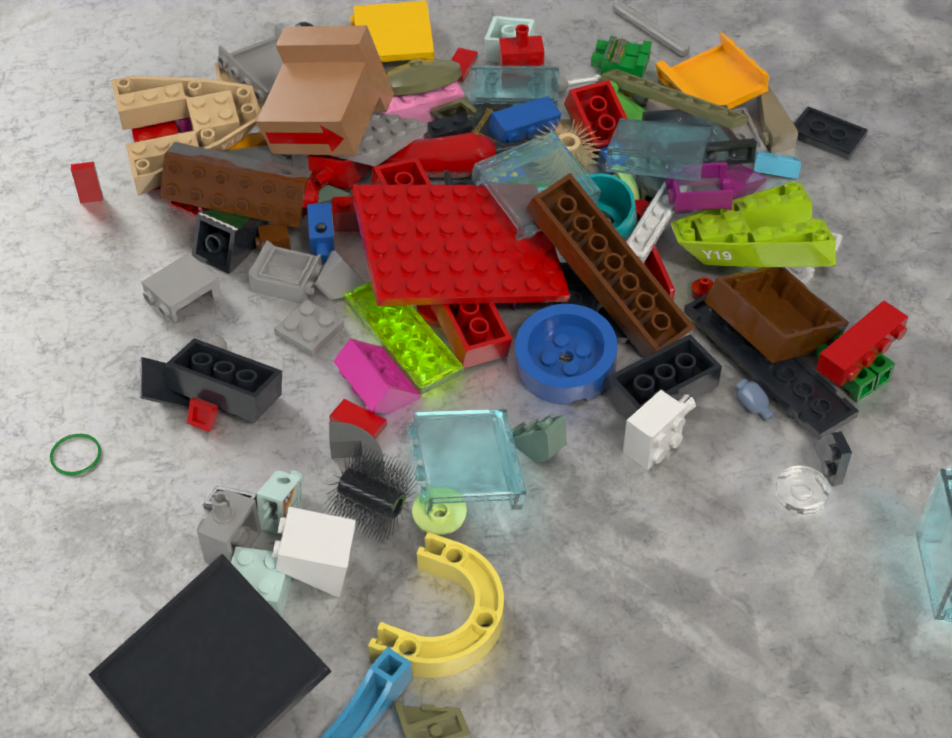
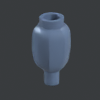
M743 379L735 386L737 398L747 410L753 414H761L766 421L773 418L774 413L768 408V397L756 382H749L747 379Z

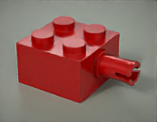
M525 24L517 25L515 27L516 37L499 38V77L501 88L544 85L545 57L542 35L529 36V26Z
M330 155L307 156L308 167L312 171L311 182L317 191L321 190L325 185L336 186L344 190L350 189L352 185L373 171L371 165Z

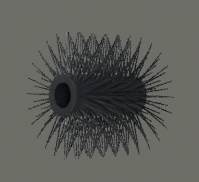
M369 453L365 459L359 456L357 460L356 456L353 464L354 455H352L351 467L349 468L348 465L346 469L347 463H345V472L341 473L342 476L339 482L335 483L338 484V487L335 488L337 490L332 496L336 493L337 495L330 502L332 503L335 499L332 507L336 502L338 503L336 513L339 510L340 512L343 511V517L347 512L348 514H346L345 518L348 515L349 519L353 516L352 519L356 518V523L359 520L358 526L361 522V528L364 524L366 527L368 526L367 532L371 526L375 528L374 536L377 531L380 534V529L377 525L381 524V522L383 524L381 529L383 532L386 522L390 524L391 529L392 521L394 519L395 522L396 517L398 525V515H401L402 509H405L403 508L404 504L408 503L405 501L408 498L406 496L409 494L404 492H407L410 486L407 488L406 485H409L412 478L409 480L407 473L404 476L401 474L403 466L398 472L400 464L395 470V463L391 473L389 471L391 468L387 469L385 466L381 469V464L378 463L379 457L375 462V457L372 461L368 459ZM344 501L345 506L342 509L339 504Z

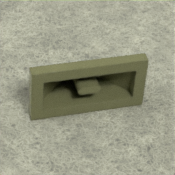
M465 96L434 107L430 112L441 119L461 112H465L469 116L475 114L477 109Z

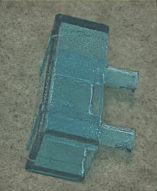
M471 66V103L475 108H509L549 96L558 108L559 66Z

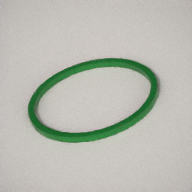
M80 433L68 435L60 439L53 446L50 452V462L52 467L61 474H82L97 464L101 456V447L98 441L90 435ZM75 437H84L95 442L98 447V454L94 462L87 468L68 472L59 469L54 464V451L62 442Z

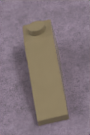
M768 85V92L757 96L761 139L770 153L795 149L798 130Z

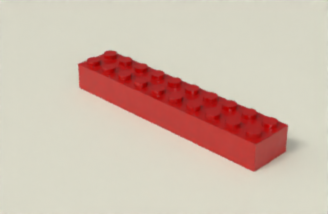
M418 157L373 167L371 185H432ZM494 303L431 305L462 369L508 356L512 337Z

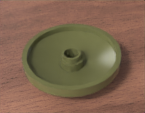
M413 59L409 63L397 66L386 72L394 95H409L435 90L455 82L462 75L458 62L441 59Z

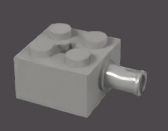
M227 489L213 494L214 497H211L212 510L207 518L199 523L197 528L205 563L210 565L221 554L231 562L236 547L252 548L262 532L255 500Z

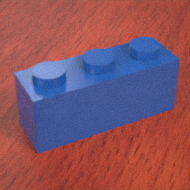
M549 96L493 112L488 129L497 142L505 143L520 139L522 141L544 134L541 131L545 133H551L550 130L555 131L554 126L558 128V121L560 122L562 114Z

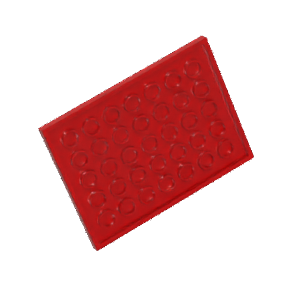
M352 185V198L377 306L568 301L570 293L556 248L525 210L532 198L538 194L536 185Z

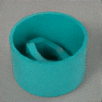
M590 174L577 179V182L606 218L614 221L612 225L627 242L638 224L635 199L631 188L620 178L609 174Z

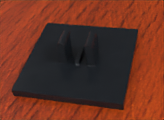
M141 357L140 398L189 410L190 397L166 389V363Z

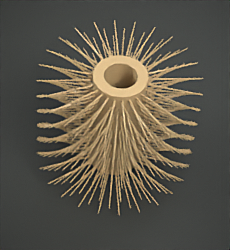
M563 127L561 128L563 134L556 129L559 135L550 130L554 136L548 134L549 138L546 139L545 137L536 136L545 142H533L541 146L540 148L533 149L541 154L531 155L539 159V161L531 163L537 165L540 163V167L529 169L540 171V169L549 168L533 175L545 176L538 180L550 179L547 182L553 181L552 184L569 173L577 180L579 177L590 175L588 171L597 170L590 165L599 163L591 158L600 156L592 153L593 157L589 156L591 152L602 150L595 148L591 150L585 149L601 143H585L595 138L585 139L586 141L581 140L585 136L579 138L578 135L584 132L583 130L575 135L576 132L572 134V129L570 133L569 129L567 133H564Z

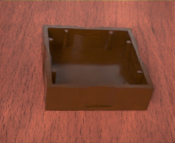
M763 267L752 272L716 277L705 300L713 310L772 363L816 352L817 347L823 343L828 346L831 345L833 338L840 332L844 333L849 324L845 318L825 301L813 294L805 284L785 267Z

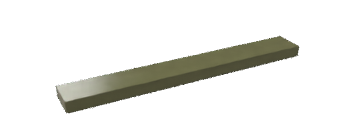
M618 69L605 72L601 76V81L610 79L621 89L731 129L748 124V116Z

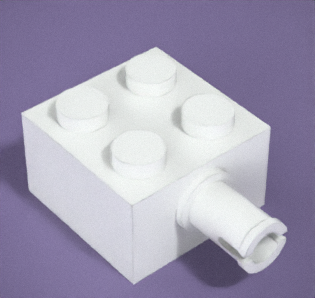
M660 390L627 419L623 453L647 470L655 463L659 464L671 448L674 449L681 443L683 439L682 428L685 424L684 416L696 407L695 400L691 397L686 402L689 395L685 394L677 401Z

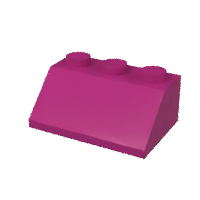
M350 338L333 361L339 369V374L348 380L352 385V391L362 398L365 402V408L372 413L389 415L419 400L422 396L384 347Z

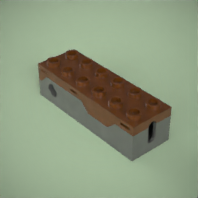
M174 142L164 154L161 199L299 228L304 217L308 214L307 204H318L319 192L311 182L312 171L178 142Z

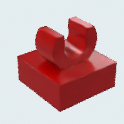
M197 397L191 399L186 423L207 432L213 430L215 420L218 418V405Z

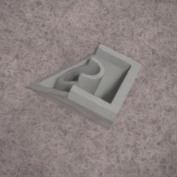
M335 250L331 251L315 283V286L330 300L373 292L372 288Z

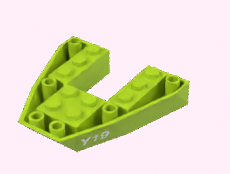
M787 182L781 186L734 199L732 210L726 208L705 209L671 222L678 243L704 265L739 267L837 266L836 240L824 220L812 219V200L801 182Z

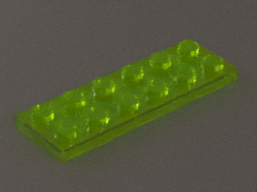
M371 282L344 294L346 304L421 395L464 374V366L412 305L377 306Z

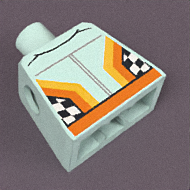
M292 470L290 473L275 471L257 492L261 531L282 537L283 534L277 533L280 518L287 517L289 507L300 509L302 505V482L304 477L300 472Z

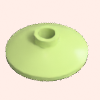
M435 488L423 492L417 497L412 506V517L417 527L426 533L430 532L436 535H445L457 530L464 523L467 514L463 498L456 492L445 488Z

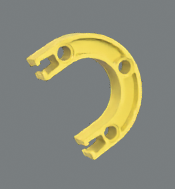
M428 532L425 536V548L420 546L417 552V568L455 582L465 589L474 603L472 614L457 630L437 637L415 635L380 622L377 628L378 639H371L368 650L370 661L375 662L387 648V646H384V643L393 646L392 650L411 662L412 676L436 678L450 676L467 670L481 661L491 651L502 630L504 593L496 570L484 556L469 546ZM487 624V625H490V626H489V627H481L480 625ZM413 652L411 655H404L403 653Z

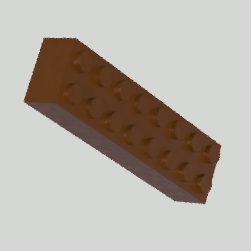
M571 173L532 198L525 210L643 357L685 337L695 328Z

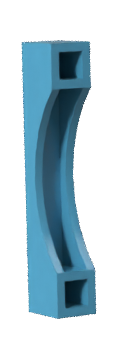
M387 647L370 666L346 708L320 738H364L413 680L411 662Z

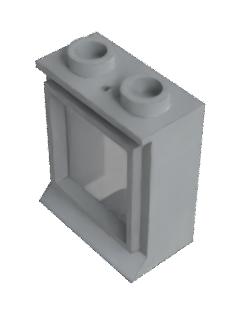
M267 240L248 272L251 292L297 303L308 300L309 296L314 294L315 283L324 267L321 254L315 256L276 247Z

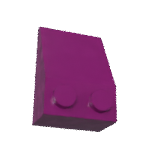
M742 164L727 165L726 178H730V189L734 191L733 200L753 194L767 180L766 176ZM715 185L692 186L691 192L716 191Z

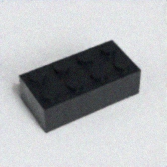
M689 334L608 376L606 397L626 419H629L660 390L677 401L687 394L689 395V398L686 400L687 402L691 397L696 399L718 387L722 366Z
M194 338L166 363V389L190 398L197 397L218 405V408L223 411L256 422L282 395V370Z

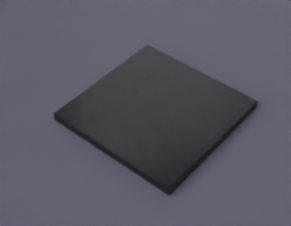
M221 554L88 675L140 738H262L332 671L235 566Z

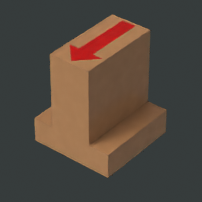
M368 26L284 27L276 43V48L283 61V65L256 120L272 154L356 155L373 112H387L394 95Z

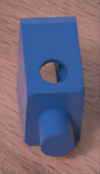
M307 204L311 255L318 256V254H321L322 263H326L331 251L335 250L332 204ZM324 224L325 228H317V225Z

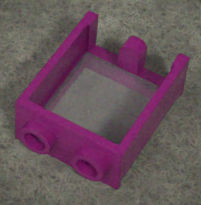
M727 162L670 165V174L666 175L665 184L666 189H670L668 191L669 204H673L675 213L678 210L723 208L732 210L734 191L730 189V178H726Z

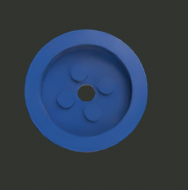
M558 304L535 312L522 324L515 340L516 367L520 380L529 392L550 403L570 405L573 401L593 399L607 388L608 376L616 372L617 338L612 326L598 312L581 305ZM571 355L573 359L571 362L564 363L559 358Z

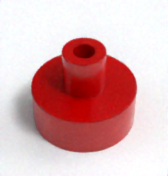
M708 277L695 280L691 287L693 299L696 300L709 293L714 282Z

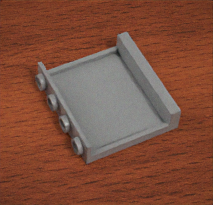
M283 23L275 26V37L228 53L222 46L218 47L219 56L217 60L219 66L224 68L239 84L252 85L257 102L262 106L283 65V61L276 48V43L284 27H286Z

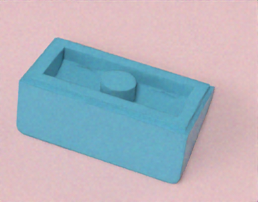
M756 150L753 163L755 172L794 179L798 178L801 162L797 157Z

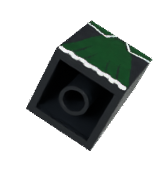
M213 209L200 212L196 217L191 255L230 274L256 248L255 237L259 236L258 227L268 225V221Z

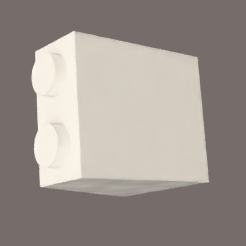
M289 507L287 517L280 518L277 533L283 535L282 540H276L272 557L277 558L275 570L332 596L340 597L348 566L356 520Z

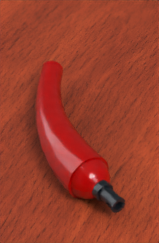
M474 132L414 140L379 165L418 157L428 178H444V170L449 171L452 179L477 177V168L494 164L496 160L503 159L504 156L523 154L521 139L501 143V141L492 142L486 136L475 135Z

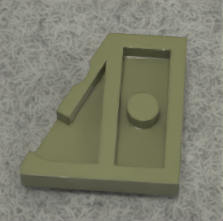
M400 701L394 703L405 738H470V732L460 708L447 706L438 708L428 704H422V707L404 706V702Z

